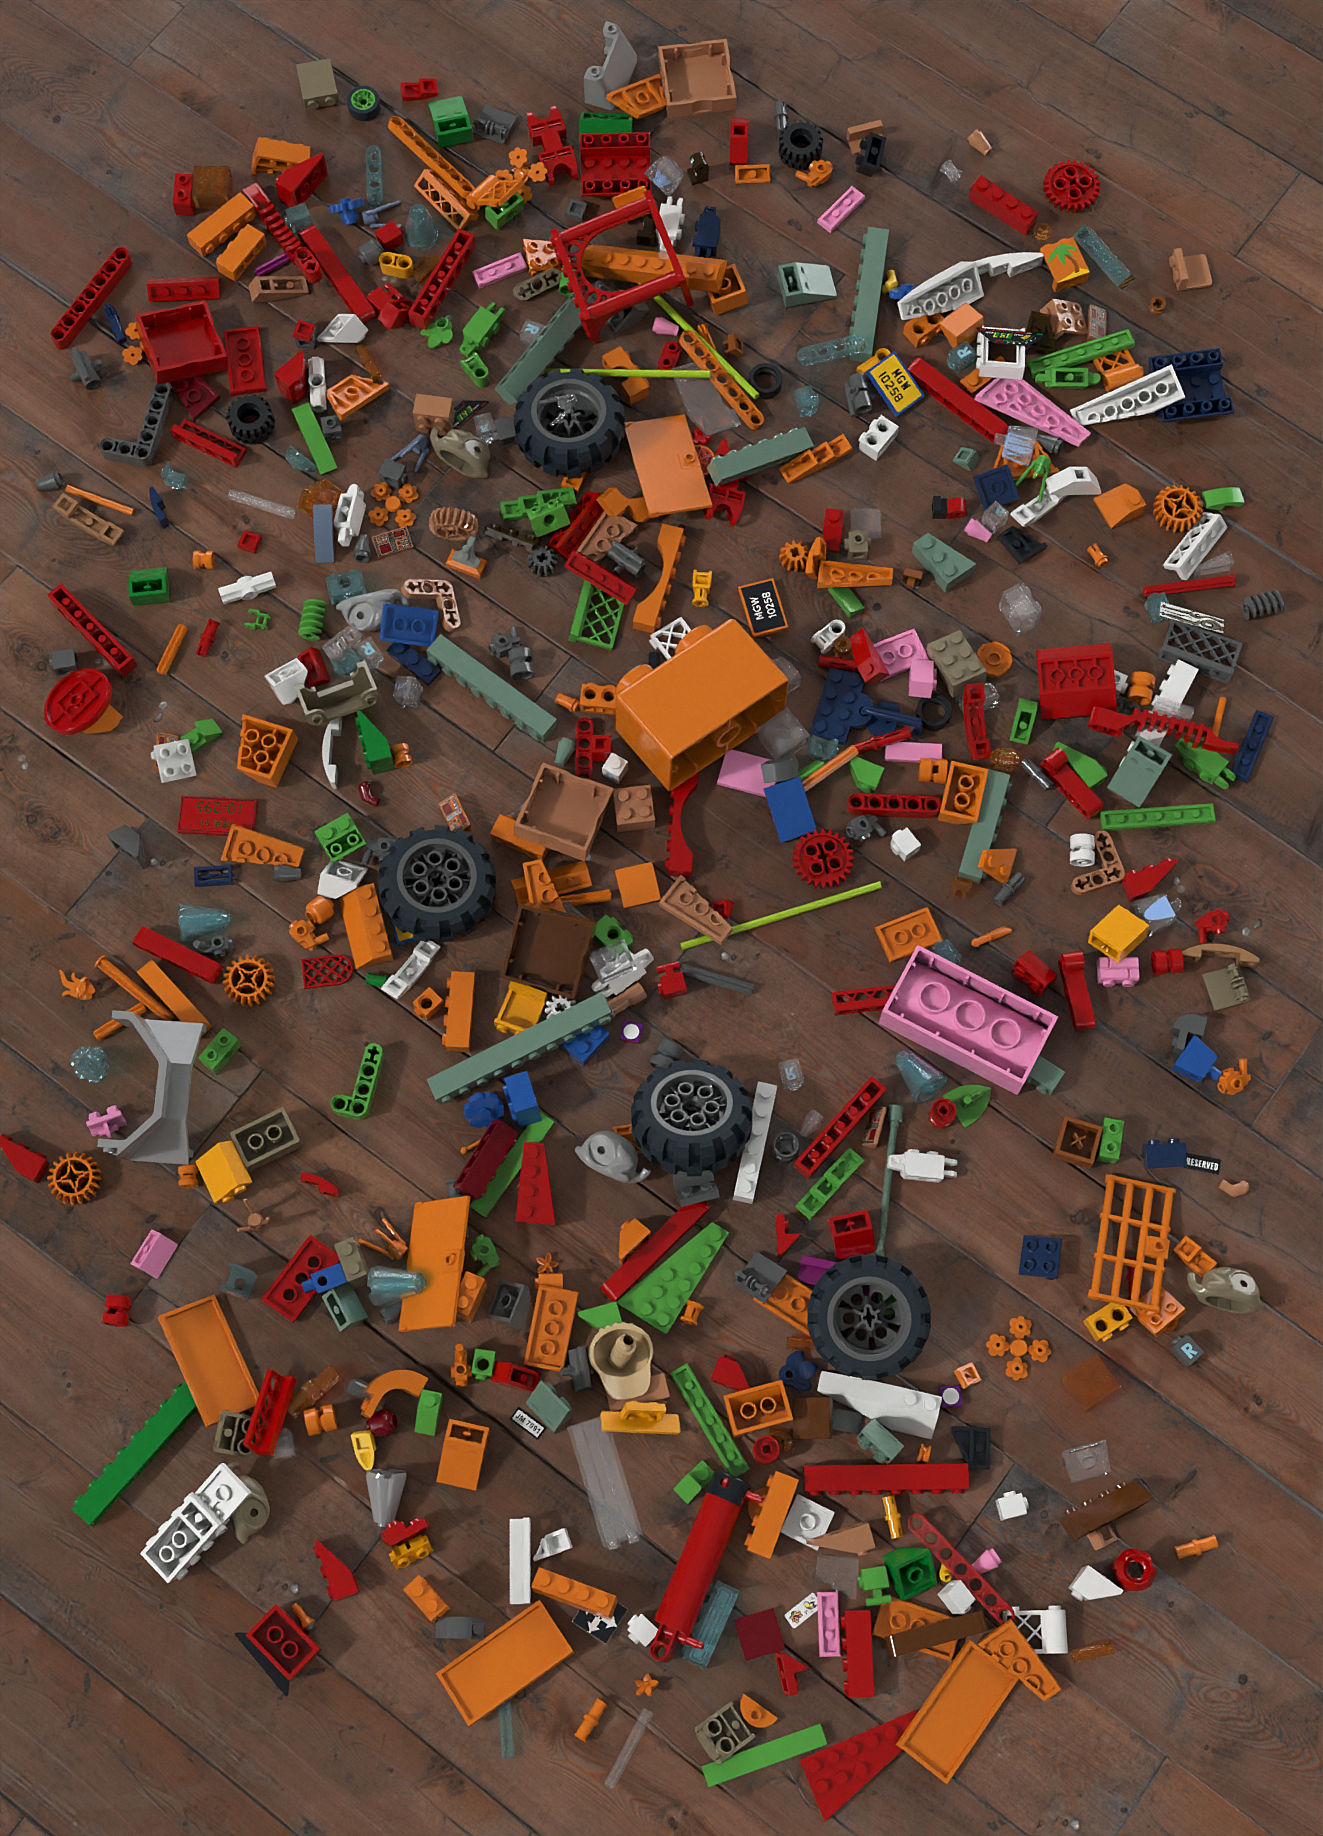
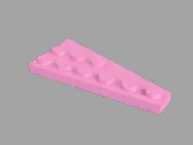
M996 378L980 391L974 399L1055 437H1060V439L1077 447L1085 442L1091 434L1023 379Z

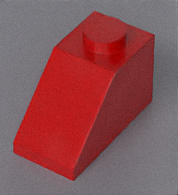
M408 298L386 301L377 319L387 329L400 328L409 320L408 312L413 303Z
M829 508L825 510L822 539L826 542V552L839 553L844 510Z
M729 1355L719 1356L711 1382L738 1392L750 1389L739 1363L735 1362V1358Z
M496 1362L491 1382L533 1392L539 1383L541 1373L513 1363Z

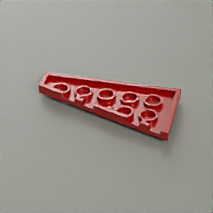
M916 1710L799 1760L824 1822L902 1751L896 1743L917 1714Z

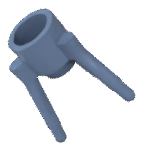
M401 201L388 203L373 210L363 211L362 215L365 226L370 225V228L373 229L386 225L376 224L379 221L377 213L399 205Z
M419 434L409 445L390 460L395 461L399 457H404L411 450L417 454L422 452L414 469V473H417L425 455L429 452L427 447L430 445V442L425 436Z

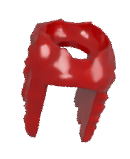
M1127 1549L1111 1563V1570L1115 1572L1113 1579L1120 1584L1119 1588L1123 1590V1593L1127 1591H1143L1149 1588L1157 1575L1150 1554L1139 1549ZM1131 1562H1137L1139 1570L1143 1575L1138 1579L1130 1577L1127 1568Z

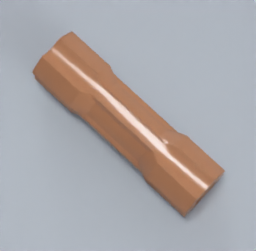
M636 983L622 994L608 1001L615 1016L626 1008L647 998V995L642 986Z

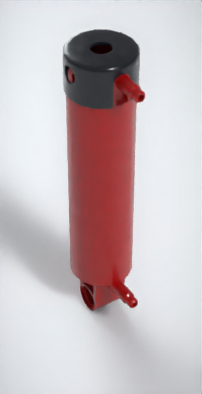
M715 1470L705 1492V1497L654 1618V1621L660 1623V1626L651 1645L650 1654L653 1659L661 1663H668L672 1660L679 1642L694 1648H704V1643L690 1636L746 1500L749 1499L762 1503L764 1500L759 1494L750 1491L752 1487L746 1481L723 1471ZM665 1647L666 1652L664 1656L659 1658L658 1652L660 1648Z

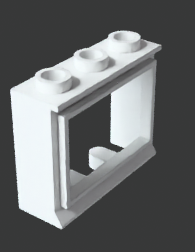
M982 325V328H988V329H1000V330H1011V331H1023V332H1025V328L1018 330V329H1005V328L984 327V325ZM978 332L977 343H980V345H977L976 356H980V358H977L976 369H979V376L1022 380L1025 368V346L1016 345V363L988 361V341L990 340Z

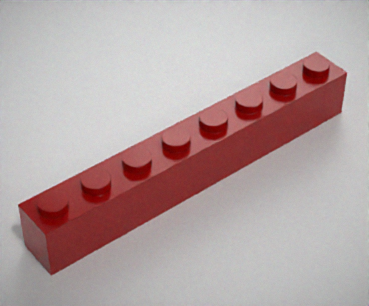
M968 1463L804 1466L803 1485L804 1493L808 1492V1496H821V1492H829V1496H841V1492H849L850 1496L862 1495V1492H870V1495H882V1491H890V1495H903V1491H911V1495H922L923 1491H931V1494L938 1495L944 1494V1491L952 1490V1494H964V1490L969 1489Z

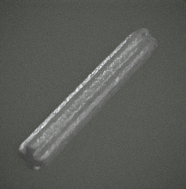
M230 489L228 492V498L286 518H296L297 510L235 489Z
M647 1709L642 1710L605 1781V1785L609 1788L614 1789L653 1716L651 1711Z

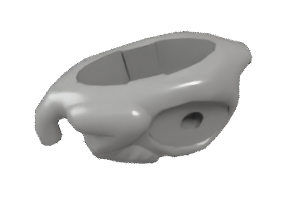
M385 589L345 599L336 606V609L342 612L346 622L355 630L372 632L380 630L383 603L396 604V601L400 600L403 606L411 605L409 599L403 596L401 591Z
M602 1130L592 1134L582 1146L575 1148L576 1154L587 1166L622 1183L644 1181L651 1173V1169L648 1167H644L640 1173L636 1172L639 1160L636 1149L623 1136L610 1130Z

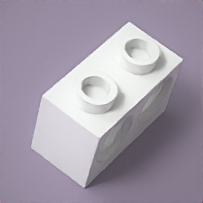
M882 415L877 420L874 419L869 426L868 432H863L859 438V450L875 461L895 439L899 426Z

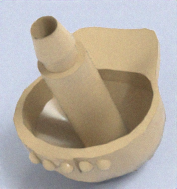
M615 1322L612 1326L607 1325L605 1329L600 1328L589 1346V1360L591 1366L600 1375L607 1393L615 1400H629L641 1397L647 1392L650 1386V1363L653 1355V1346L649 1335L633 1323L621 1322L618 1324Z

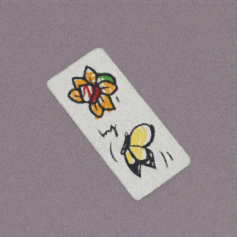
M811 1593L784 1615L793 1628L799 1626L818 1610L816 1595Z

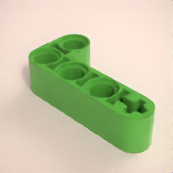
M372 1043L366 1047L352 1097L336 1095L332 1098L330 1105L336 1115L354 1120H364L368 1117L384 1060V1053L380 1045ZM375 1051H377L378 1055L376 1054L373 1059L371 1054H374ZM373 1069L374 1074L372 1076H365L366 1070ZM362 1088H369V1092L366 1095L360 1094ZM338 1102H345V1106L342 1109H336V1104ZM363 1106L364 1111L357 1114L354 1112L356 1107Z

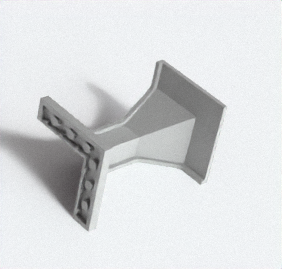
M112 1010V1019L128 1028H136L158 1060L155 1105L152 1116L127 1139H98L97 1147L103 1148V1152H108L130 1161L188 1165L189 1158H193L194 1150L189 1149L187 1127L192 1068L202 1033L206 1034L207 1026L202 1023L149 1020L133 1012Z

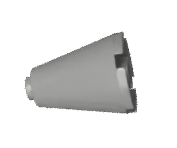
M370 1469L366 1471L373 1520L380 1527H386V1525L395 1521L407 1478L406 1471L388 1469V1471Z

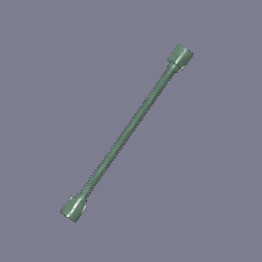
M888 1105L887 1122H889L890 1136L887 1149V1163L888 1156L895 1155L896 1131L899 1123H902L904 1107L900 1105ZM887 1163L882 1193L879 1235L877 1238L878 1245L875 1254L885 1256L883 1250L885 1247L884 1240L886 1237L889 1195L893 1169L887 1168Z

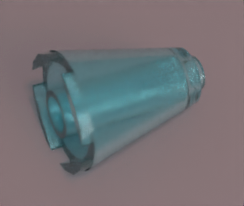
M422 204L411 206L404 229L406 243L418 250H427L433 247L439 238V229L426 207Z
M183 903L178 904V927L181 930V934H179L181 942L225 930L227 925H231L230 913L226 914V910Z
M902 1050L896 1055L895 1063L916 1103L922 1104L936 1096L934 1092L937 1089L940 1091L943 1089L947 1082L946 1077L910 1050Z
M378 1265L372 1267L369 1271L367 1287H371L372 1293L368 1295L375 1306H383L422 1293L426 1287V1279L420 1272Z

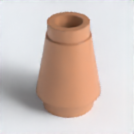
M978 129L967 139L972 147L985 156L993 149L983 132Z

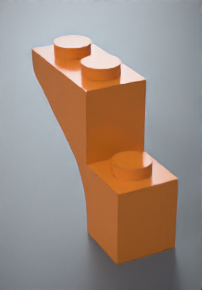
M615 487L608 488L596 499L609 517H619L627 511L634 522H646L650 519L643 496L629 499L623 496Z

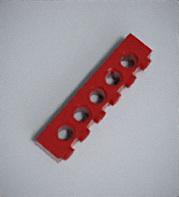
M458 228L408 312L410 324L423 330L427 329L476 247L473 234Z
M62 583L47 594L52 605L123 678L137 667L134 658Z
M871 1076L795 1161L794 1168L809 1180L883 1097L887 1088Z

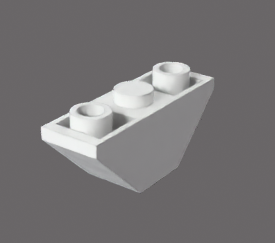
M1068 467L1046 479L1050 495L1101 494L1097 477L1088 467Z

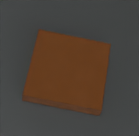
M793 1398V1439H832L833 1398Z

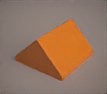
M964 303L938 322L953 350L957 353L958 350L965 348L977 339L979 331L976 328H982L984 321L980 313L969 304Z

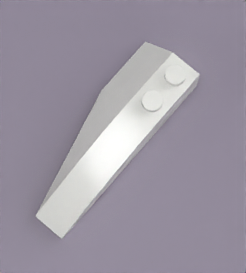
M961 261L928 279L897 302L901 319L907 320L956 310L964 303L970 304L983 297L984 293L976 262Z
M1169 365L1073 408L1070 412L1075 421L1085 426L1153 413L1184 399L1185 395L1173 366Z

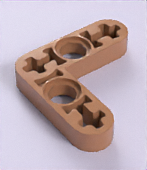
M409 579L401 586V593L406 598L436 599L441 624L446 631L454 632L460 626L458 608L450 582L446 580ZM423 586L429 587L431 593L425 592ZM444 602L451 606L450 610L444 607Z
M1098 831L1094 835L1095 851L1103 869L1076 877L1071 884V890L1076 895H1084L1118 884L1125 876L1123 865L1111 836L1106 831ZM1099 836H1101L1102 839H1106L1104 842V846L1101 841H1097L1099 839ZM1105 853H1111L1114 857V860L1110 862L1106 861L1103 855ZM1113 870H1115L1116 873H1120L1118 878H1116V876H1111L1107 881V876H1110L1113 873ZM1097 875L1102 877L1103 883L1095 884L1093 877ZM1087 878L1089 879V884L1084 885L1083 890L1080 887L1076 888L1078 882L1085 884L1088 881Z

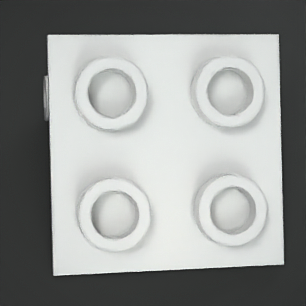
M189 739L154 746L151 758L157 761L162 783L197 776Z

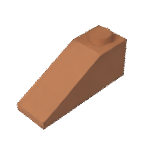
M304 276L255 277L249 284L252 302H271L309 293Z
M860 1522L806 1540V1543L809 1545L856 1553L858 1556L870 1553L869 1549L875 1548L869 1523Z

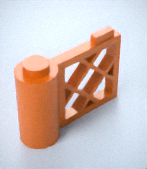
M489 175L467 195V205L474 210H479L483 205H490V207L503 205L524 183L522 180H499L496 176Z
M1128 349L1113 353L1112 355L1117 356L1115 361L1106 359V356L1092 360L1102 377L1103 385L1107 392L1123 387L1143 378L1145 375L1143 367L1135 364ZM1119 358L1126 359L1129 363L1121 364L1118 363ZM1105 363L1111 365L1112 368L1104 371L1102 365Z

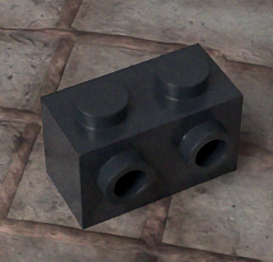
M872 132L865 138H862L859 145L861 151L855 160L857 165L855 172L872 177L879 170L887 138Z

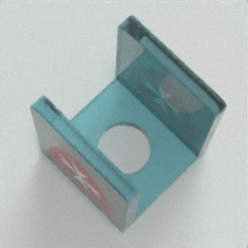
M228 1262L227 1265L232 1271L226 1285L219 1284L218 1287L227 1294L247 1301L258 1276L250 1269ZM239 1278H243L246 1281V1286L241 1290L236 1289L234 1285L235 1281Z

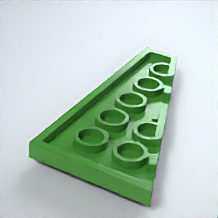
M713 1222L710 1223L616 1301L617 1305L667 1335L729 1235V1232Z

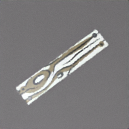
M1161 602L1160 616L1223 633V619Z

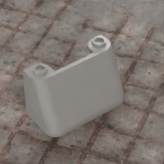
M606 21L603 35L606 40L604 54L607 57L603 67L591 66L587 69L584 76L585 103L608 110H616L619 107L606 99L607 93L628 86L637 64V54L620 27Z

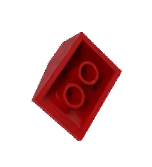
M320 153L286 169L277 177L275 183L281 203L298 212L328 176L324 154Z

